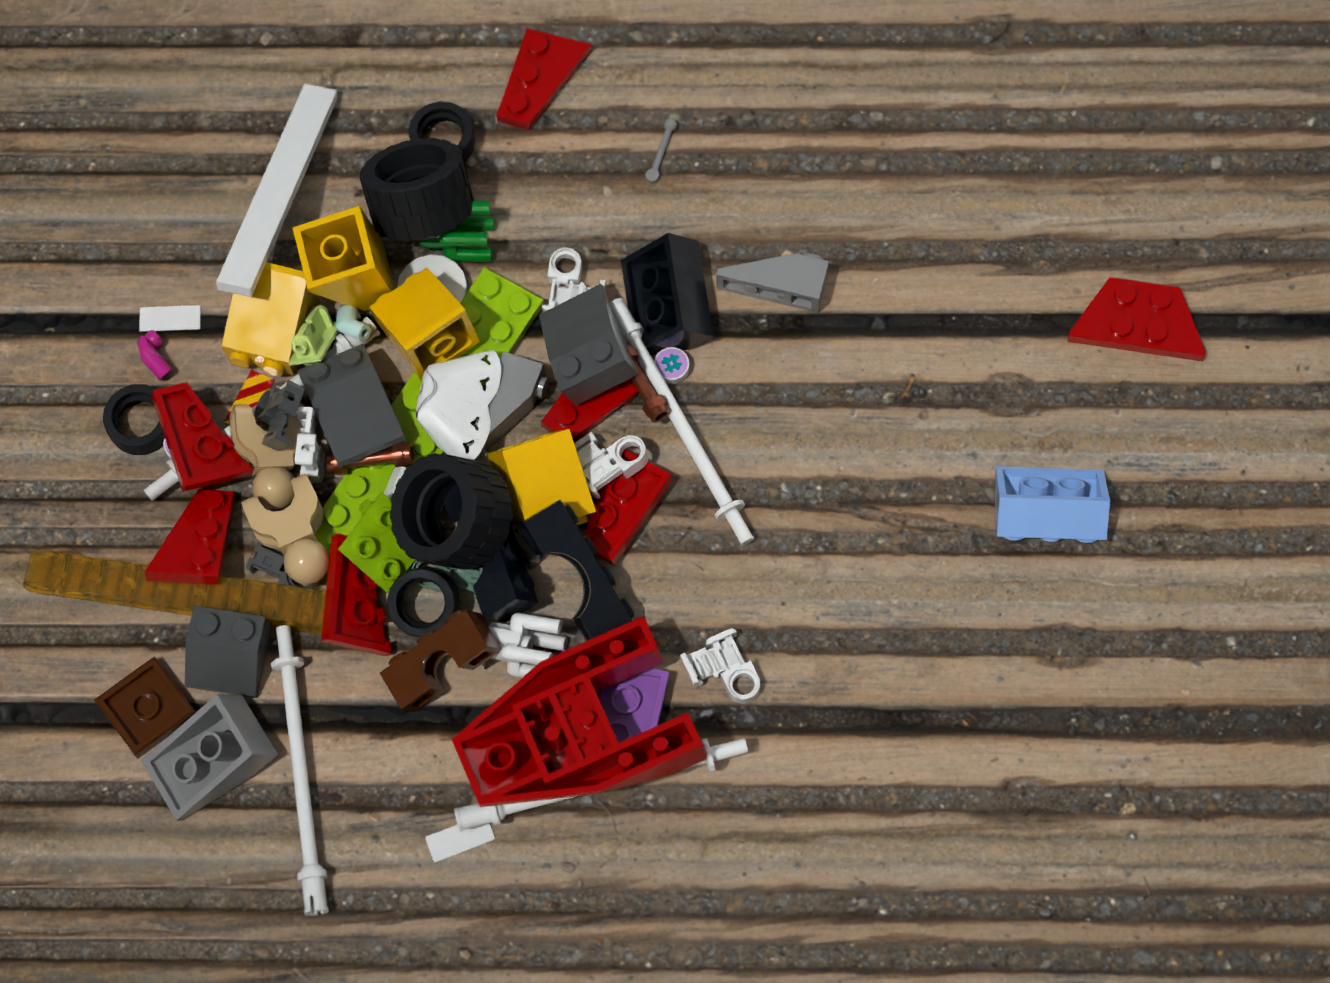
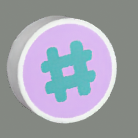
M664 348L654 359L666 384L680 383L689 373L688 356L679 348Z

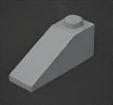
M793 253L718 268L716 273V289L818 313L828 278L829 261L823 260L822 257L812 253L804 255Z
M503 351L500 358V386L497 394L488 404L491 419L489 435L475 461L534 408L538 397H544L549 378L545 377L542 363ZM477 417V420L474 425L476 430L479 429L477 426V423L479 422V417ZM471 440L467 443L466 447L468 452L469 446H471L474 443V440Z

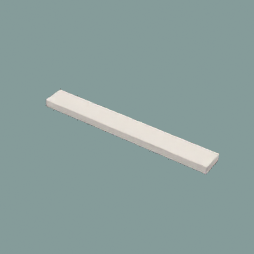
M304 83L217 278V290L252 297L338 99L337 90Z

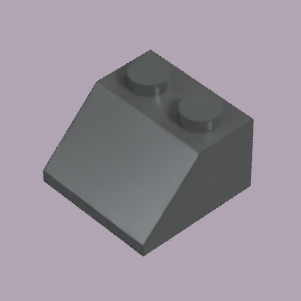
M194 606L186 637L185 687L257 698L272 628L266 617Z

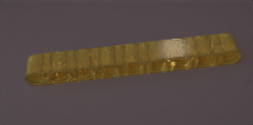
M42 550L31 551L23 582L24 589L37 594L192 616L194 606L264 616L271 628L289 625L291 631L322 635L326 591L224 576L220 577L219 585L146 581L145 570L148 567L147 565Z

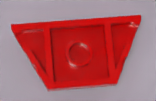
M1114 277L1108 278L1071 328L1067 342L1201 362H1203L1206 353L1180 287Z

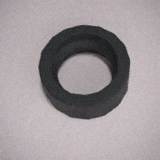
M443 101L430 103L419 109L410 121L408 131L410 140L422 138L424 130L435 122H453L462 131V139L457 146L462 151L464 162H466L474 151L476 140L471 117L466 111L452 102Z
M132 384L121 388L109 398L104 408L103 424L111 441L123 452L131 455H147L158 451L163 446L165 436L160 421L149 434L139 438L125 436L120 431L118 425L121 413L130 405L138 402H148L154 405L151 397L152 390H155L153 387L145 384Z
M429 566L414 568L399 576L391 586L387 599L388 611L396 627L408 635L420 638L430 631H437L446 624V618L459 610V591L452 578L442 570ZM426 580L433 582L444 594V610L439 618L433 622H416L404 610V593L409 585L416 581Z

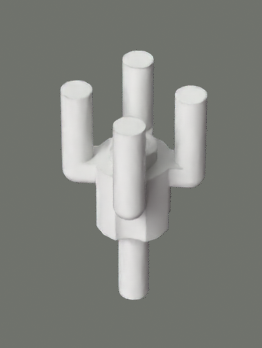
M515 613L511 617L510 625L491 622L488 626L501 647V650L490 659L506 661L507 672L511 676L522 678L541 661L553 656L551 652L534 650L533 646L560 651L567 648L568 638L559 636L562 630V620Z

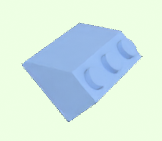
M995 466V526L997 537H1004L1014 541L1023 538H1040L1048 542H1055L1060 539H1076L1084 543L1107 540L1110 498L1104 470Z

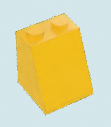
M360 205L292 227L307 289L310 293L348 306H354L362 311L370 310L369 307L381 295L390 293L395 289L383 241Z
M267 262L252 297L233 293L221 345L229 362L242 368H248L249 365L260 367L266 373L274 376H282L283 373L294 376L297 365L289 366L288 364L294 353L291 340L298 333L302 324L306 323L305 319L308 316L309 310L319 304L318 295L310 293L307 289L303 271Z
M427 267L419 273L410 275L402 285L390 293L381 295L369 307L378 325L421 381L423 372H425L428 365L458 358L480 342L465 308Z
M570 429L550 432L486 454L491 468L496 469L508 485L509 495L512 498L511 512L516 524L558 500H561L563 505L567 503L571 506L578 518V523L575 525L587 522L586 515L596 512Z

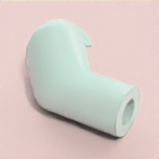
M345 305L337 311L335 326L337 331L362 342L368 339L371 332L369 325L357 321L361 320V315L356 307Z

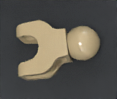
M236 404L230 414L231 441L240 457L245 459L252 467V477L256 476L253 480L252 493L258 497L259 502L267 510L278 511L285 509L291 505L294 499L291 480L295 477L290 471L294 467L297 435L301 433L300 428L304 427L298 421L296 414L294 416L287 414L286 423L288 427L283 429L285 434L282 436L292 440L290 446L276 451L262 444L267 431L256 424L252 408L246 404Z
M302 474L291 480L294 499L291 505L284 510L276 512L267 510L256 496L242 501L241 504L258 542L268 548L281 551L284 555V568L288 576L295 582L308 585L317 583L325 577L329 566V553L316 538L317 530L323 521V508L307 475Z

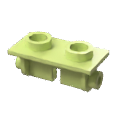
M313 306L309 310L308 316L305 319L306 323L302 324L298 333L291 340L294 353L288 362L289 366L298 364L310 366L322 361L339 332L335 327L336 322H332L328 309L325 306Z

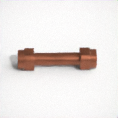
M626 341L639 373L630 379L645 402L642 409L653 423L665 419L671 412L668 408V403L663 395H656L637 363L639 357L637 351Z
M404 441L393 445L390 449L381 450L341 468L338 467L333 453H326L327 471L329 474L336 475L348 474L349 468L386 463H394L395 467H405L415 462L413 444L411 442L404 443Z

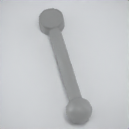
M673 118L666 119L664 122L665 132L653 166L646 172V181L650 184H654L659 180L658 169L671 132L677 128V122Z

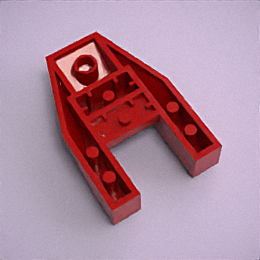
M644 616L541 661L451 739L480 807L600 794L672 775L707 759L701 739L688 712L618 743L596 692L663 663L659 648Z

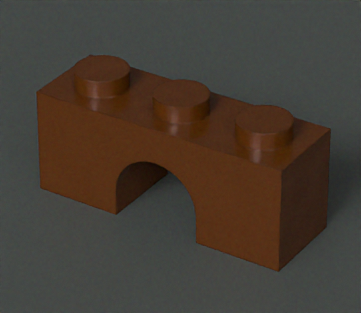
M458 610L446 618V624L437 631H430L422 635L417 640V646L409 652H401L389 660V666L381 671L380 675L401 710L417 712L444 692L437 678V667L441 659L446 655L450 654L458 668L474 670L501 650L500 645L480 613L469 610Z

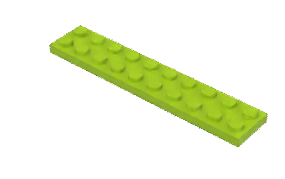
M484 267L460 302L465 308L480 342L459 357L494 350L499 359L503 351L512 354L541 311L542 305H544L543 299ZM485 355L481 360L490 365V362L487 360L488 355ZM413 372L391 405L406 440L404 443L411 442L413 444L415 460L433 453L446 454L435 444L416 419L417 398L422 381ZM489 377L480 380L484 391L486 390V382L490 379ZM394 463L349 468L348 474L344 475L323 507V521L316 534L317 541L326 548L329 555L331 536L338 533L344 535L351 533L361 519L359 506L367 499L371 502L375 501L381 492L384 493L392 472L396 468Z

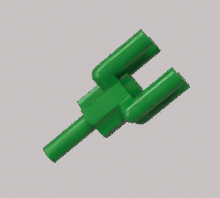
M471 201L472 213L470 215L491 214L490 201ZM467 217L462 224H459L451 231L436 237L420 240V247L443 249V256L455 262H492V248H458V246H488V232L465 231H494L495 219L494 217Z

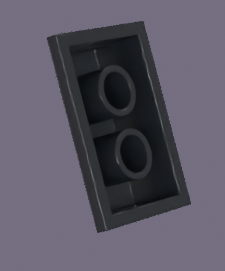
M666 233L621 260L628 309L635 322L641 323L644 329L641 339L650 355H657L662 349L676 347L683 351L690 350L714 337L697 240Z

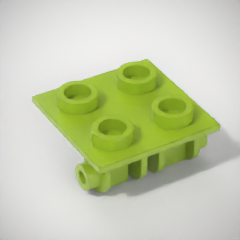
M381 492L375 501L371 502L367 499L359 506L361 519L338 550L389 594L393 583L399 576L406 573L415 559L408 557L405 551L398 546L396 537L391 529L390 510L392 502Z

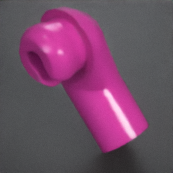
M154 330L148 331L145 336L141 335L137 340L140 358L160 381L173 370L155 350L162 345V339Z

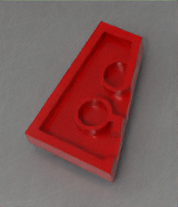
M527 28L496 115L497 122L530 130L554 100L553 96L563 83L568 82L573 76L574 69L582 59H586L591 53L592 45Z
M628 379L578 405H575L561 393L542 419L541 425L549 432L570 429L573 442H576L605 421V417L620 406H626L635 399L634 396L639 392L631 379Z
M187 382L152 390L151 397L182 492L252 475V467L246 460L243 461L234 449L233 442L227 434L224 435L212 420V414Z
M626 449L621 455V458L625 461H633L639 457ZM647 461V464L630 478L626 479L621 474L601 488L599 493L600 499L594 505L596 512L591 513L585 533L597 550L595 556L615 566L672 483L673 477L670 473Z
M197 490L145 570L146 581L219 585L235 503L234 491Z
M340 533L331 536L321 642L381 656L392 654L390 641H385L382 625L386 621L384 610L379 608L375 589L377 584L338 550L348 535Z

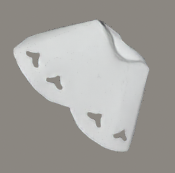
M489 350L430 364L425 372H423L420 393L417 398L416 419L435 444L448 455L475 460L486 443L491 426L488 404L497 394L501 380V363L497 353L494 350ZM485 355H488L487 360L490 362V365L481 360ZM489 377L490 379L486 382V390L484 391L480 380ZM476 417H479V422L477 423L478 430L471 424ZM474 440V443L469 446V452L466 453L463 443Z

